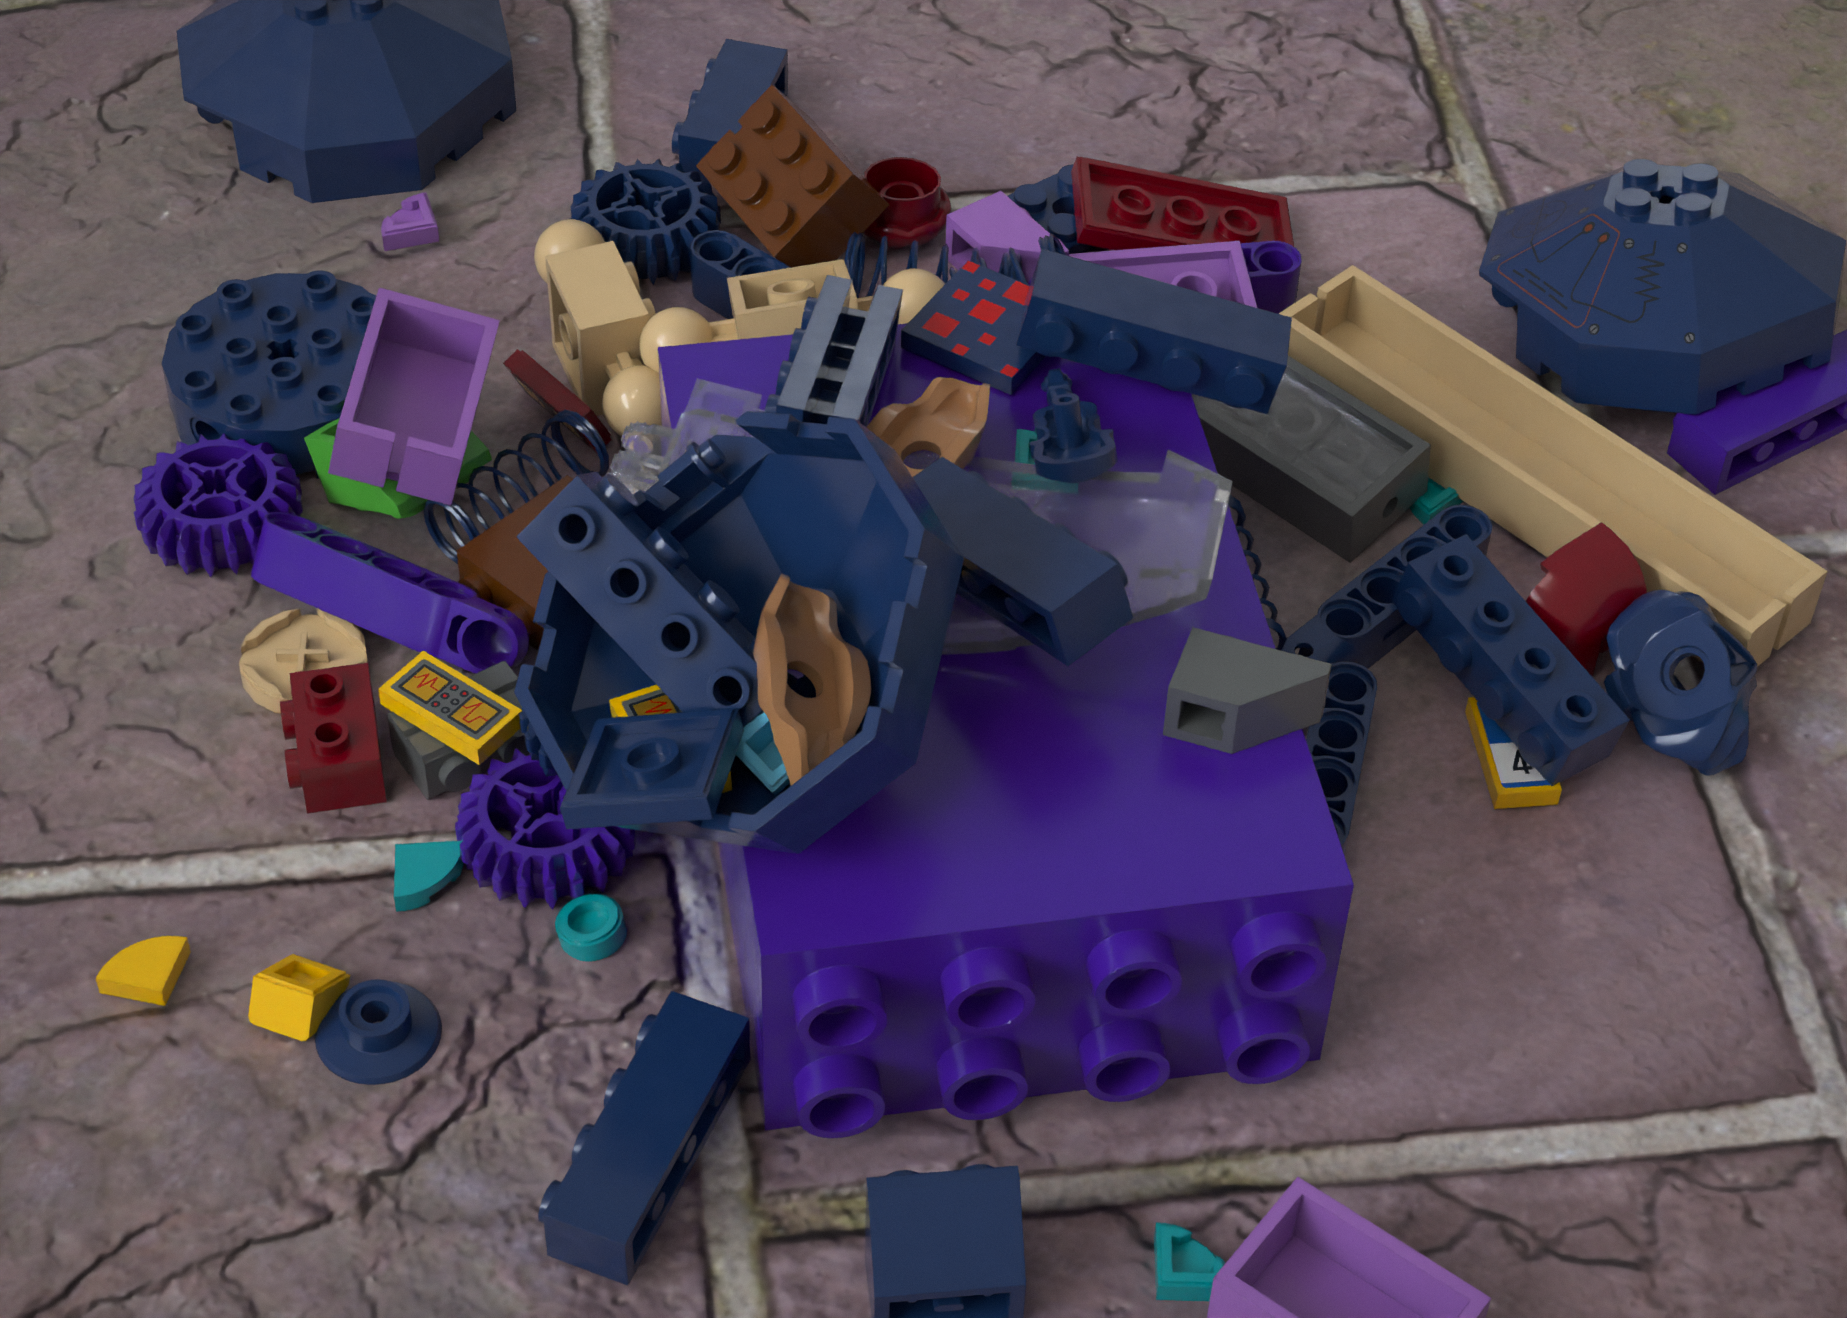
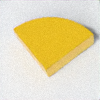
M182 936L154 937L142 940L121 950L102 967L95 979L99 993L166 1006L191 953L188 938Z

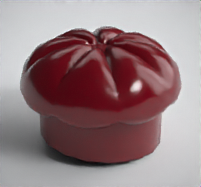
M892 157L879 160L866 169L864 177L889 203V206L863 232L868 238L876 240L881 244L882 238L886 236L888 239L887 247L896 249L906 246L911 247L912 242L916 240L919 247L936 238L946 228L947 214L951 213L952 207L946 191L941 187V176L936 168L918 159Z

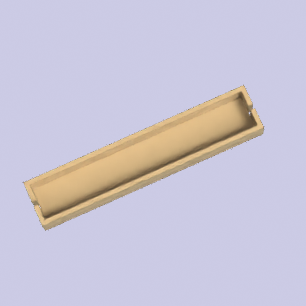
M1354 265L1318 287L1317 297L1309 293L1279 313L1292 318L1288 356L1431 444L1429 478L1445 489L1448 487L1455 489L1460 499L1470 506L1482 510L1491 520L1547 558L1567 543L1602 522L1631 550L1641 567L1647 592L1654 590L1692 592L1703 597L1721 626L1729 631L1751 653L1757 663V667L1770 657L1772 648L1779 650L1811 623L1828 572L1827 570ZM1694 656L1695 658L1703 662L1699 656Z

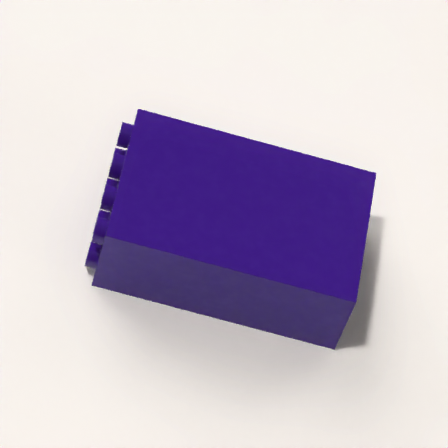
M898 324L895 347L869 423L882 408L893 403H913L922 396L932 380L937 377L954 378L974 385H982L983 383L901 348V330L907 324ZM793 334L658 347L664 469L687 452L686 446L691 442L700 445L716 434L753 437L738 426L735 420L746 411L765 412L769 395L776 393L782 361H788ZM1048 356L1039 363L1012 395L990 386L985 430L973 460L963 470L979 473L991 487L1009 498L1013 496L1020 498L1029 506L1032 512L1052 524H1063L1078 540L1096 551L1104 550L1112 554L1126 572L1128 585L1125 587L1134 618L1071 665L1066 666L956 593L916 764L799 854L718 842L746 1017L750 1018V1042L765 1131L801 1126L806 1132L817 1137L844 1138L868 1130L884 1115L945 1108L951 1115L961 1119L985 1120L1010 1112L1019 1106L1026 1097L1087 1090L1093 1097L1103 1101L1125 1102L1154 1092L1167 1079L1228 1072L1233 1079L1242 1083L1265 1084L1292 1075L1307 1061L1320 1060L1354 883L1303 729L1233 754L1163 735L1168 686L1192 627L1276 649L1191 393L1172 391L1161 385L1122 374H1110L1093 366L1060 357ZM1060 368L1064 374H1067L1068 378L1072 379L1071 390L1073 394L1078 395L1079 401L1092 402L1097 406L1101 430H1113L1118 461L1101 475L1081 482L1080 496L1013 492L1017 429L1035 432L1033 415L1037 410L1048 406L1047 393L1041 389V383L1048 375L1049 370ZM921 450L909 454L903 460V463L913 469H925L938 460L940 456L932 451ZM787 669L788 673L798 679L804 675L797 670Z

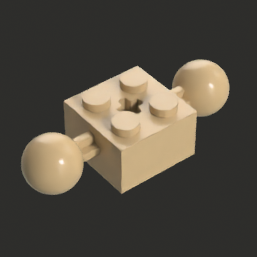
M575 219L558 221L543 231L536 243L534 252L537 271L548 284L553 347L575 395L587 404L597 416L604 414L607 423L613 431L630 441L648 442L662 436L659 373L644 364L639 347L644 326L656 314L650 298L641 299L636 269L631 261L623 262L614 241L605 242L602 235L586 222Z
M841 259L727 278L733 319L708 322L701 314L689 308L671 307L664 309L651 317L642 330L639 346L641 358L646 366L659 373L658 347L794 334L795 328L801 329L804 307L808 296L819 297L827 275L850 279L845 261ZM906 269L892 275L883 286L903 289L898 324L909 323L945 283L935 274L923 269ZM852 284L849 308L869 311L874 296L857 298Z

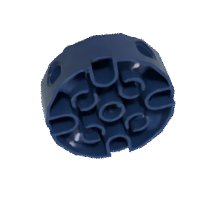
M317 270L307 274L274 273L249 280H228L219 285L215 293L193 304L186 313L178 317L176 325L169 332L161 363L170 408L181 442L187 445L197 443L201 434L207 440L219 439L223 433L226 434L229 440H239L242 438L253 446L268 442L275 453L287 455L288 461L291 463L292 468L295 469L296 475L315 470L316 479H318L319 476L304 437L340 418L376 295L369 293L362 286L336 279L328 271Z

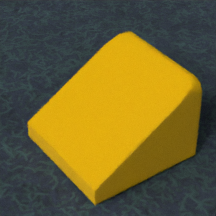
M291 954L253 976L248 1013L249 1021L253 1025L299 1041H307L317 1032L320 1023L332 1005L348 987L350 975L346 974L345 971Z

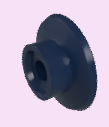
M381 979L368 980L353 986L338 997L315 1033V1045L324 1065L342 1079L365 1085L386 1084L410 1076L431 1059L440 1043L442 1023L435 1005L417 989L399 982Z

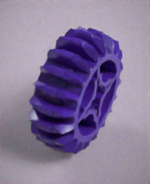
M225 433L215 440H207L201 434L199 441L191 445L177 441L175 453H157L155 466L142 468L141 482L134 485L135 522L137 530L141 531L145 545L149 548L150 554H158L166 567L179 564L186 575L194 572L199 567L204 568L211 578L218 569L230 568L237 575L240 565L248 562L254 563L266 514L280 512L301 516L303 513L300 479L296 477L295 469L292 468L287 455L275 453L268 442L253 446L242 438L239 440H229Z
M515 748L511 762L504 763L491 759L490 767L487 770L488 775H472V783L469 786L470 791L461 794V801L458 805V822L455 823L457 841H462L459 844L460 854L463 863L466 865V870H473V876L478 881L480 888L493 886V891L496 892L499 901L516 893L518 894V900H520L525 909L535 898L545 899L553 910L559 897L570 896L572 899L583 896L584 889L586 888L604 893L608 876H622L623 868L626 865L625 859L633 857V850L636 846L635 830L619 826L566 829L560 810L566 789L558 775L545 776L538 760H531L530 755L525 756ZM500 827L511 832V840L506 839L498 832Z

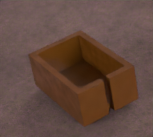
M773 85L738 120L742 128L736 134L729 129L696 165L773 257L791 268L838 260L847 250L850 236L854 232L857 234L863 233L889 206V203L817 124Z

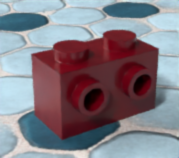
M361 663L289 673L292 700L280 701V711L285 740L296 739L297 748L285 750V762L290 789L303 788L307 814L386 803L369 664Z

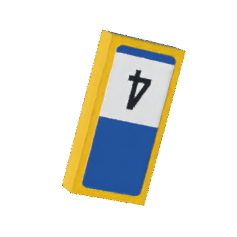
M1468 697L1465 714L1494 809L1558 805L1562 791L1560 782L1551 786L1536 768L1527 764L1522 758L1518 747L1500 726L1484 714L1476 698Z

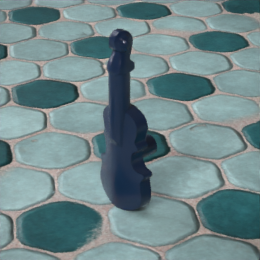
M1060 368L1051 369L1041 383V389L1047 393L1048 406L1037 410L1033 415L1037 441L1030 442L1031 457L1035 462L1036 474L1059 482H1085L1106 472L1118 461L1113 430H1101L1097 406L1092 402L1079 401L1078 395L1073 394L1071 390L1072 379L1068 378L1067 374H1064Z

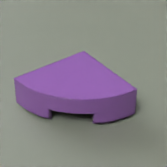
M426 192L403 200L401 202L402 208L396 211L390 218L387 216L382 222L381 233L384 251L439 242L438 226Z

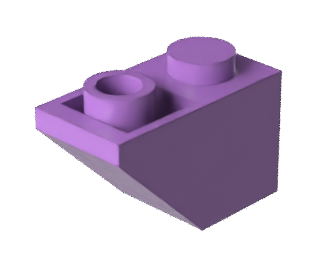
M1002 191L949 213L946 218V244L949 247L948 261L957 270L968 260H971L972 251L977 247L979 259L980 257L984 258L987 268L999 273L1003 254L1005 252L1009 253L1008 250L1012 247L1015 253H1019L1022 257V272L1027 283L1033 277L1041 252L1038 240L1040 237L1044 239L1045 235L1050 236V233L1038 224L1027 210L1019 207ZM1059 239V241H1060V243H1061V245H1062V247H1063V249H1064L1065 254H1066L1067 256H1069V250L1065 247V245L1063 244V242Z

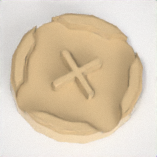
M300 609L280 612L261 621L245 636L241 646L242 655L239 660L243 688L255 703L274 713L281 714L280 701L292 700L289 673L368 663L364 635L355 624L320 609H317L318 615H301Z

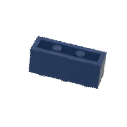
M726 39L717 58L709 59L705 70L704 84L701 90L695 89L692 92L688 115L684 122H677L673 132L672 153L679 155V163H681L684 173L690 171L699 172L701 182L710 183L696 167L699 161L729 129L736 134L742 128L738 120L771 85L787 96L788 49Z

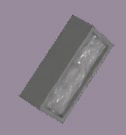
M1288 356L1287 367L1268 414L1246 408H1234L1223 402L1192 394L1218 476L1349 563L1403 515L1420 496L1427 492L1431 444Z

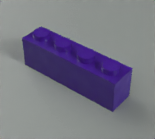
M1847 329L1834 335L1830 362L1810 369L1803 364V358L1784 365L1783 380L1747 395L1741 394L1736 390V385L1717 392L1716 407L1696 415L1676 413L1673 419V431L1667 454L1716 495L1847 430Z

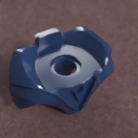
M1654 590L1641 595L1622 611L1609 627L1607 643L1615 671L1607 675L1604 680L1607 694L1630 721L1634 722L1643 743L1656 752L1678 758L1706 776L1715 775L1742 762L1746 756L1749 744V701L1751 694L1757 687L1755 676L1757 672L1756 661L1741 642L1721 626L1705 599L1700 595L1692 592H1672L1669 590ZM1699 656L1705 668L1703 679L1693 689L1686 690L1674 675L1675 668L1684 658Z

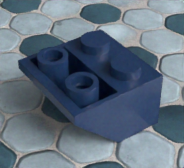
M975 1164L961 1170L929 1173L900 1170L886 1176L866 1178L865 1266L871 1318H1023L1026 1272L1018 1165L993 1167L986 1164Z

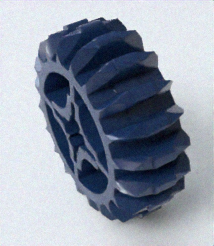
M637 158L634 165L624 166L619 162H615L613 171L596 170L594 180L582 181L580 192L573 195L570 219L590 224L602 235L605 242L614 241L623 262L631 261L633 263L638 279H649L654 285L656 279L666 276L676 281L679 271L691 273V243L699 234L706 231L720 230L721 209L718 206L717 197L712 192L711 183L701 182L699 172L690 171L684 173L681 163H676L670 167L663 166L660 158L653 164H642Z

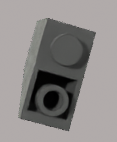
M1192 627L1168 686L1163 735L1233 754L1317 724L1321 721L1324 712L1332 664Z

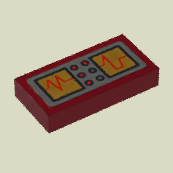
M517 349L503 363L523 390L552 416L565 409L577 412L597 429L605 445L612 440L610 432L594 411L523 350L520 352ZM560 422L597 454L596 448L584 434L570 424Z

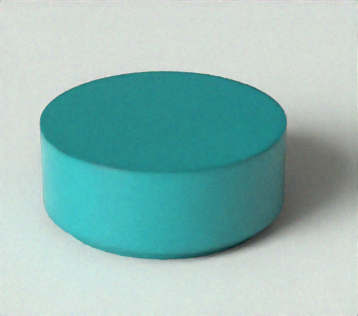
M587 894L571 900L559 911L555 921V929L563 950L569 956L585 962L601 960L612 955L622 946L627 935V926L620 905L613 898L602 894Z

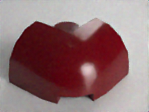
M1602 522L1567 543L1540 563L1541 570L1546 575L1526 599L1527 604L1592 677L1599 653L1609 649L1607 635L1610 625L1635 599L1647 593L1641 567L1631 550Z

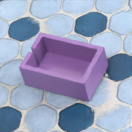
M379 287L338 422L328 473L384 488L386 478L398 481L397 492L451 506L500 320Z
M1297 1176L1213 1278L1207 1318H1486L1491 1297Z

